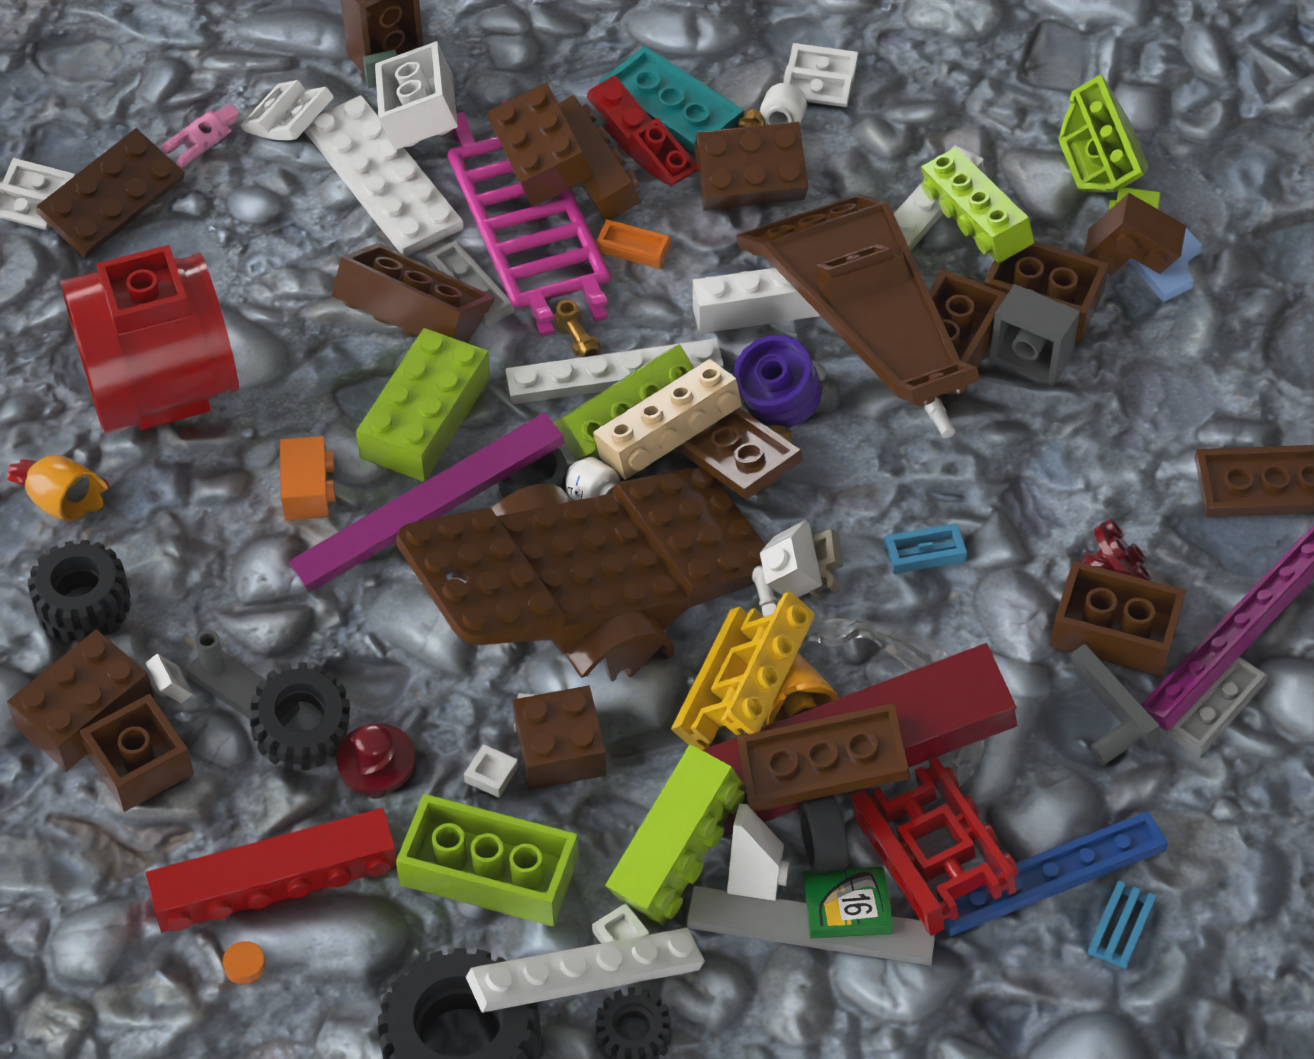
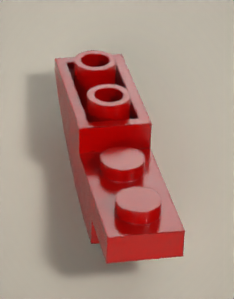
M616 75L588 90V100L607 122L605 130L648 173L672 187L697 172V164L657 117L652 120Z

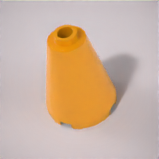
M797 652L765 719L766 726L839 699L836 690L799 652Z

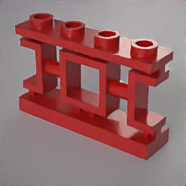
M936 756L928 760L929 768L924 770L921 766L915 769L918 787L888 801L880 787L872 790L873 795L871 796L867 794L865 789L850 796L854 819L930 936L945 929L944 920L949 918L953 921L959 918L955 899L983 885L986 886L994 899L1001 897V892L1004 890L1008 895L1017 892L1015 876L1019 875L1018 868L1009 853L1002 854L998 848V839L992 827L988 823L983 825L978 819L979 813L973 799L968 794L963 796L959 791V783L953 770L949 766L944 768ZM936 787L946 804L926 813L923 806L937 800ZM908 814L911 821L897 827L898 841L887 824ZM946 826L957 845L926 859L915 841ZM975 845L986 862L965 872L961 865L976 858ZM943 873H947L950 880L936 886V900L925 882Z

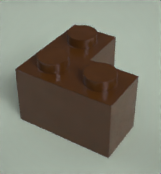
M1128 193L1088 229L1083 256L1109 263L1107 272L1109 275L1115 273L1131 258L1161 274L1181 257L1186 225Z

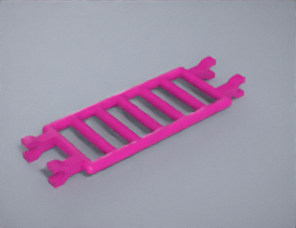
M464 112L457 113L458 127L452 129V134L459 147L450 149L447 157L511 305L516 308L529 305L541 338L555 334L551 323L554 320V315L545 300L582 290L594 322L607 320L608 313L605 306L608 305L605 294L600 290L599 285L608 283L611 275L571 188L560 193V199L489 218L484 207L523 197L526 194L520 183L478 194L474 183L510 174L514 170L509 160L468 170L463 159L501 150L503 147L498 137L475 142ZM563 212H567L571 220L570 224L500 243L495 234V231ZM578 236L583 247L513 267L509 266L505 256ZM585 261L590 262L594 273L525 292L520 291L516 282L519 279Z

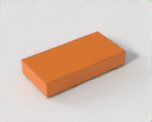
M606 219L596 244L602 254L660 269L672 245V236Z

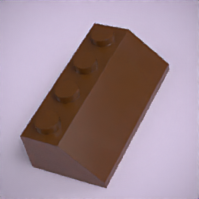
M379 243L341 257L332 291V296L344 301L343 303L347 307L362 309L372 314L373 318L379 322L391 323L402 328V331L409 336L418 337L423 328L465 343L469 342L482 322L484 314L489 311L495 299L494 296Z

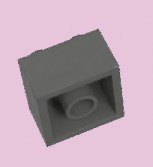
M1014 284L995 312L989 359L1054 386L1073 357L1080 311L1067 304L1040 295L1033 290Z

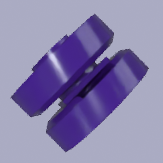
M769 335L755 340L742 351L735 362L733 376L737 380L740 397L751 416L766 426L775 424L786 426L787 429L799 425L813 415L821 402L823 387L820 376L813 365L808 351L795 339L785 335Z

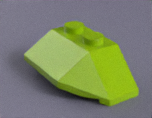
M1100 74L1073 90L1069 99L1071 104L1065 114L1058 140L1077 188L1081 192L1115 193L1118 189H1122L1144 176L1149 168L1129 118L1104 77Z

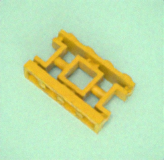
M791 591L782 595L773 614L766 617L756 608L750 609L749 613L740 606L730 609L671 730L688 745L691 744L701 750L709 748L719 727L722 726L729 728L735 735H741L743 731L748 734L760 732L815 617L814 612Z

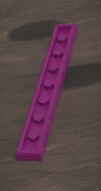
M544 412L289 560L291 568L308 593L394 544L398 531L403 525L442 516L565 444L564 437Z
M1314 525L1140 704L1159 724V728L1169 731L1314 578Z

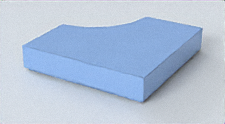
M1186 227L1181 257L1161 274L1132 258L1128 262L1162 302H1165L1192 289L1194 281L1188 272V264L1191 259L1200 254L1202 244Z

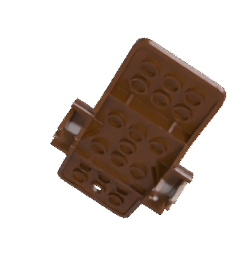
M700 467L617 482L610 494L571 501L564 490L556 485H532L506 496L492 508L408 523L399 529L396 537V544L459 638L473 645L551 640L559 651L566 655L581 678L587 677L604 659L607 676L612 682L617 679V675L625 670L628 677H632L659 648H661L666 657L673 656L674 646L664 629L689 608L755 584L752 581V572L757 566H762L760 552L766 546L717 479ZM449 573H451V577H452V578H460V579L464 580L466 583H464L463 581H461V580H459V579H449V580H448L447 577H446V575L449 574Z

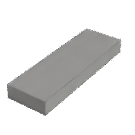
M456 240L427 256L428 264L432 268L495 297L493 305L484 314L481 322L486 328L515 312V307L511 305L507 295Z
M1238 657L1168 731L1167 736L1200 758L1266 684L1268 675L1241 657Z

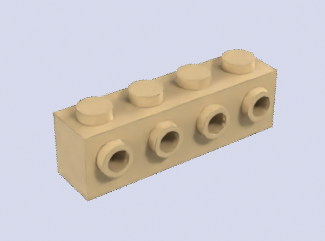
M711 359L705 361L594 431L593 434L600 459L616 470L625 480L741 407L742 403L736 378Z

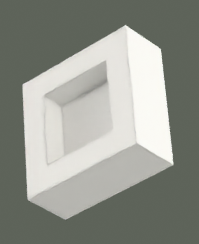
M156 654L146 662L152 675L150 683L160 696H169L177 702L183 703L193 695L178 665L159 654Z
M483 744L465 771L464 781L471 786L500 798L518 769V759Z
M626 903L592 924V932L601 943L649 935V931Z

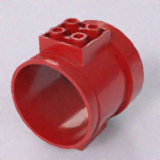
M165 245L96 263L98 273L93 272L60 281L71 327L104 435L139 426L141 431L211 411L210 398L229 391L231 393L239 391L237 370L227 329L208 268L200 252L192 254V256L187 258L174 259L170 245Z

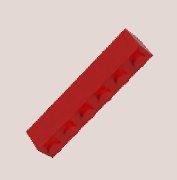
M380 808L146 871L145 873L160 931L163 933L170 930L181 931L187 929L192 924L210 919L222 920L232 913L250 908L262 909L272 902L283 899L302 898L312 891L323 888L342 887L350 881L367 876H382L390 870L397 868V856L384 809Z

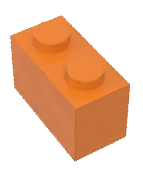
M324 436L280 439L281 502L285 520L329 517V502H336L334 480H328V473L335 472L333 450L326 451Z

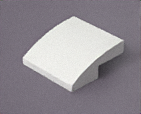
M793 43L783 83L797 86L803 91L807 102L847 107L856 72L858 52Z
M299 80L279 83L243 121L240 127L245 132L263 138L296 140L334 96L327 86L305 90Z
M13 158L3 182H0V218L48 230L51 226L36 213V207L73 178L75 174Z

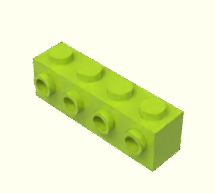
M957 147L921 166L924 177L921 185L928 199L931 201L935 199L947 218L953 217L957 221L962 233L965 236L971 235L975 239L978 248L983 254L989 253L1000 263L1035 243L1029 217Z
M679 344L668 349L554 422V425L562 433L565 444L575 460L585 456L597 458L599 453L593 434L594 431L694 369V366Z

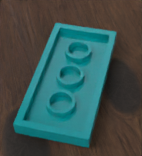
M643 46L599 81V83H602L616 75L652 120L658 117L674 138L693 153H695L694 144L697 132L732 129L739 123V119L744 116L742 108L646 46Z

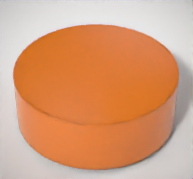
M237 942L231 945L223 956L226 976L236 984H251L257 981L265 971L266 962L263 951L253 942Z

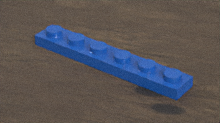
M1146 811L1015 863L1019 875L1015 876L1017 892L1008 895L1004 890L1001 892V897L994 899L986 886L983 885L954 900L957 904L959 918L953 921L949 918L944 920V928L949 937L1162 853L1166 851L1168 842L1150 812Z

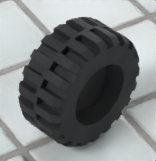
M454 948L453 954L443 955L442 950L430 953V960L424 963L417 959L408 965V975L398 974L392 981V992L385 993L380 1004L382 1013L378 1016V1032L383 1059H540L542 1048L538 1002L483 1012L499 1024L500 1030L488 1046L474 1054L461 1057L445 1056L432 1051L421 1041V1036L426 1027L443 1013L456 1009H472L481 1012L466 976L472 967L507 961L502 957H498L496 961L491 960L490 952L478 949L476 954H468L466 948Z

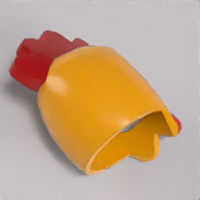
M53 454L39 461L22 459L19 463L10 464L7 480L24 485L28 496L36 506L54 518L72 522L80 519L88 512H98L104 507L103 498L100 493L108 490L109 483L107 480L98 477L93 471L68 457ZM86 474L89 479V488L84 499L79 502L67 500L66 495L69 490L82 479V475Z

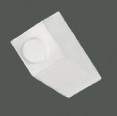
M806 520L775 535L760 552L766 585L781 595L791 591L799 598L822 586L811 528Z
M739 803L733 826L727 894L775 901L779 885H787L790 862L782 861L784 844L747 804Z

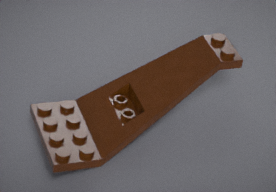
M858 194L736 235L738 247L751 252L752 255L765 257L899 398L911 402L915 406H923L934 402L936 396L944 393L957 394L964 392L968 389L967 385L980 381L977 367L960 361L888 202Z

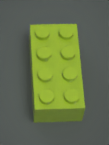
M423 328L356 430L359 457L425 482L490 380L488 350Z
M689 744L605 884L623 904L626 903L628 907L661 926L664 925L667 918H674L682 905L683 898L680 896L688 883L693 884L702 872L704 863L701 861L709 847L714 849L720 842L724 834V827L722 826L728 815L736 813L739 803L742 804L744 801L745 792L743 790L745 785L730 765Z
M423 794L396 860L399 884L403 887L554 927L579 859L578 836L576 833Z

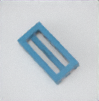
M957 523L891 534L884 537L885 550H888V559L892 563L891 569L893 574L966 561L967 551ZM953 539V541L933 544V542ZM918 545V547H913V548H908V549H902V550H897V549H896V548H902V547H908V546Z
M1118 880L1089 945L1088 954L1127 969L1155 904L1157 895L1148 893V896L1140 894L1141 889L1133 886V889L1130 890L1125 888L1126 883ZM1123 898L1127 900L1107 948L1100 947L1119 901ZM1135 904L1143 906L1123 954L1115 953Z

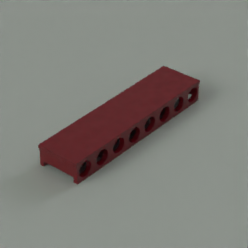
M984 643L764 726L760 732L895 703L909 768L928 761L935 756H941L1018 727L1015 713L1017 707L988 644ZM737 737L702 750L730 765L745 785ZM745 787V789L743 790V792H745V798L742 804H747L749 806ZM800 802L755 811V813L763 822L798 810ZM737 812L734 814L730 813L722 826L724 827L723 838L733 834Z

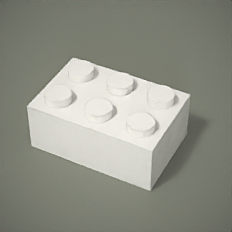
M437 41L375 64L378 116L394 150L404 146H414L421 140L435 135H444L458 127L452 71Z

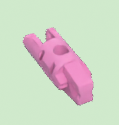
M231 103L217 112L211 109L161 146V150L165 154H170L183 144L187 151L182 153L175 162L182 169L231 132L229 126L236 122L239 111Z

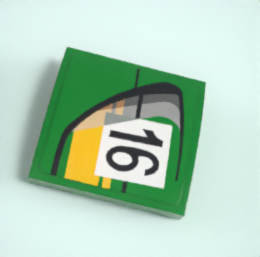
M883 867L849 868L815 874L813 870L802 871L810 939L892 934V915Z

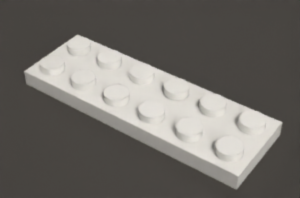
M361 95L318 114L304 130L401 254L409 256L464 230L461 217L405 148L402 147L394 150L378 115Z

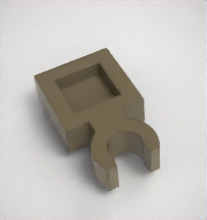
M833 529L812 536L822 586L810 591V594L818 600L823 599L822 590L826 584L834 593H839L841 590V582L834 576V570L843 567L839 534Z

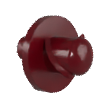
M1110 518L1094 528V534L1100 549L1093 554L1085 553L1083 555L1085 560L1081 563L1151 580L1149 573L1142 565L1147 562L1145 555L1136 544L1133 543L1129 546L1122 538L1124 534L1121 528L1113 519Z
M370 723L356 728L345 737L337 750L336 763L339 775L348 787L365 794L371 799H379L407 782L416 768V755L411 739L401 729L384 723Z

